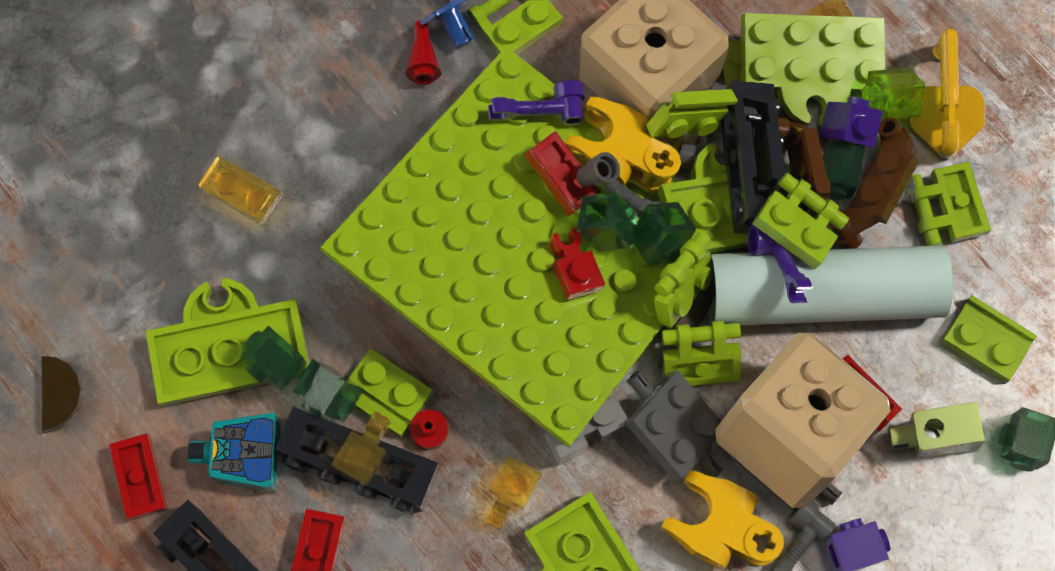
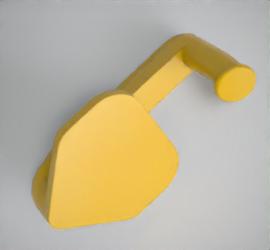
M951 28L942 32L937 44L933 47L934 57L940 60L941 86L919 88L913 93L909 102V125L911 130L945 160L953 158L985 124V104L982 94L974 87L959 86L958 34Z

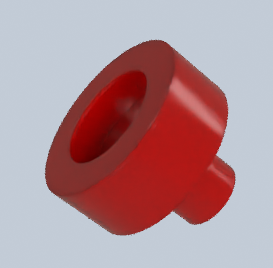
M430 409L423 410L412 419L410 434L418 447L425 450H435L446 442L449 435V427L446 418L440 412Z

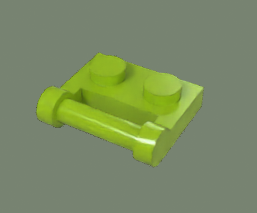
M487 0L481 5L474 4L467 9L472 22L498 55L506 46L518 55L563 24V17L549 0H528L494 24L487 17L513 0Z

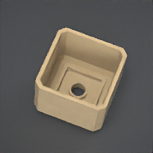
M619 0L582 34L579 78L600 98L627 105L651 119L664 103L673 101L671 98L673 92L705 91L714 82L716 83L719 80L729 48L728 35L690 0ZM651 33H658L664 37L666 43L662 47L654 48L646 43L645 37Z
M797 333L741 395L715 429L716 442L790 507L805 508L836 478L891 411L889 399L812 333ZM808 396L823 408L824 411L813 408L809 403Z

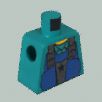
M266 413L213 422L211 441L190 440L188 447L189 463L209 464V477L214 482L277 493L279 455L275 448L280 438L281 420L275 413Z

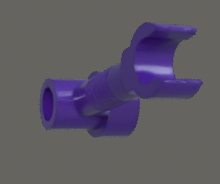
M578 80L557 83L553 87L555 100L516 101L506 97L492 98V105H487L489 120L499 121L515 118L516 116L543 114L561 115L562 123L565 125L579 124L584 121L582 101L585 99L583 83Z
M751 225L747 237L750 254L753 256H774L785 278V287L790 303H807L804 289H812L810 279L799 272L790 252L756 226Z

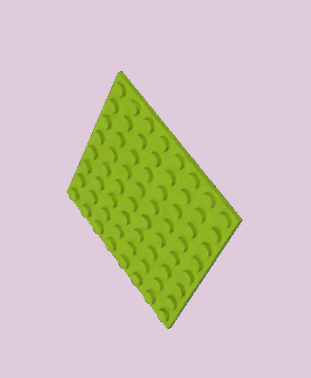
M506 46L320 247V251L569 448L663 327V324L658 322L654 298L658 294L655 291V285L660 281V273L668 264H673L678 257L664 212L656 215L651 211L652 218L657 220L660 225L652 229L645 228L632 209L600 186H596L600 193L574 214L568 216L524 156L527 151L554 131L558 133L564 143L569 135L581 136L593 142L604 141L601 131L589 124L585 118L583 122L575 125L563 124L561 115L542 114L516 116L515 118L499 121L489 120L487 105H492V98L506 97L516 101L555 100L553 90L555 84ZM650 176L648 181L653 183L655 178ZM672 177L671 183L679 181L675 177ZM627 181L625 186L633 191V193H636L643 199L646 198L652 202L658 201L661 203L658 193L647 192ZM576 228L582 239L579 246L581 253L592 250L606 285L602 291L566 300L553 268L555 261L561 259V257L552 252L549 240L554 233H558L561 242L570 245L568 233L571 229Z

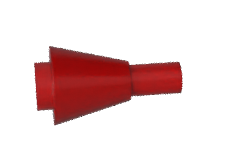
M417 20L414 23L415 41L413 42L405 75L415 84L429 85L437 80L442 72L432 43L429 40V23L422 25L420 20Z

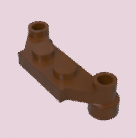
M778 117L779 130L784 136V146L787 148L792 176L798 181L802 178L811 185L810 189L826 200L830 194V180L826 175L823 161L824 151L819 142L817 129H811L806 124L789 122L787 118ZM799 203V208L815 218L817 215L815 211L804 203Z
M888 117L880 122L878 133L880 135L881 149L849 208L839 210L849 217L848 222L841 230L828 222L831 231L838 236L835 244L839 249L858 248L864 240V230L879 222L887 223L919 163L916 155L910 153L913 148V141L908 131L901 127L895 118Z

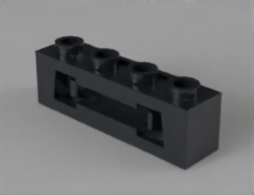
M731 81L726 89L733 90L738 102L735 105L727 106L729 112L721 120L733 232L736 234H748L750 226L753 225L752 223L771 194L777 191L787 198L788 192L780 187L778 183L788 173V168L784 165L783 161L784 136L779 130L778 116L780 104L779 100L775 98L774 84ZM732 116H733V118H734L735 135H734V129H733V119H732ZM753 128H754V130H755V136H754V137L752 136V129H753ZM756 179V180H757V184H756V187H755V189H754L753 181Z
M296 407L292 408L275 448L278 455L283 457L281 463L287 467L303 472L305 466L319 471L317 477L336 486H339L341 480L355 485L353 490L355 493L372 500L376 499L377 494L391 499V507L408 514L412 513L413 508L423 512L440 470L438 462ZM311 431L329 436L337 446L391 466L390 481L395 484L404 485V487L400 489L385 483L380 475L324 454L328 442L325 440V437L314 435ZM307 448L316 451L322 457L306 452ZM393 462L411 468L413 471L404 470L398 465H393Z
M190 500L182 504L153 533L161 542L156 546L159 552L172 564L178 559L187 571L213 570L203 560L196 556L193 558L184 548L186 544L199 555L210 545L234 571H260ZM199 527L212 539L210 543L197 532Z

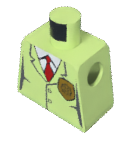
M978 401L916 411L911 415L910 424L889 427L892 450L914 447L916 458L978 452L985 441ZM925 429H934L939 437L931 438L927 436Z

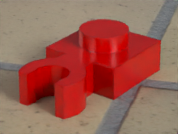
M573 228L568 233L570 245L562 243L558 233H554L549 240V245L552 252L561 257V259L555 261L553 268L566 300L602 291L606 284L592 250L581 253L579 246L582 239L579 231Z

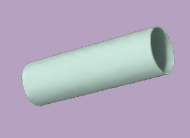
M942 245L833 249L828 252L823 263L815 270L790 252L799 272L803 273L811 281L812 289H804L807 303H790L785 287V278L774 256H753L750 253L710 254L716 285L715 294L708 310L710 323L711 321L723 320L724 324L739 322L741 326L945 318L948 316L952 305V267L949 254Z

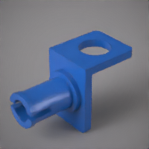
M450 0L451 3L435 10L420 20L422 25L434 19L437 21L441 20L455 49L476 38L460 12L461 5L468 0Z

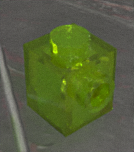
M909 67L868 71L867 83L862 90V99L870 101L869 108L883 111L881 121L888 117L895 119L920 116L925 83Z

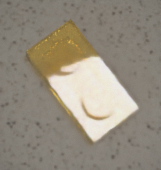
M219 155L198 184L199 189L262 226L283 196L282 192Z

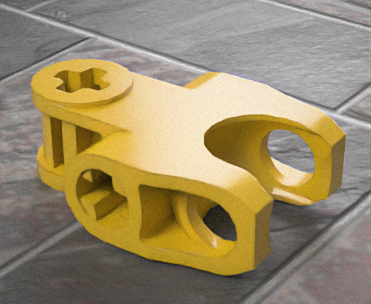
M590 97L583 110L584 118L589 124L601 131L604 141L593 142L581 136L569 135L565 144L579 164L584 166L590 158L607 152L612 154L619 163L620 174L616 180L623 185H626L627 181L647 192L658 193L657 190L661 184L671 183L672 177L680 169V155L671 145L651 137L646 126L651 119L627 105L600 97ZM662 153L667 155L665 160L660 158ZM650 176L655 178L653 183L648 181Z
M692 470L688 472L683 484L706 500L709 508L708 518L700 524L689 525L677 519L666 517L660 528L662 532L683 546L689 554L723 570L726 569L732 554L756 566H766L780 555L784 546L783 535L775 525L752 514L759 501L755 494L727 479L711 477ZM761 536H765L768 538L766 545L771 549H766L763 553L756 550L757 543L753 539L758 540Z

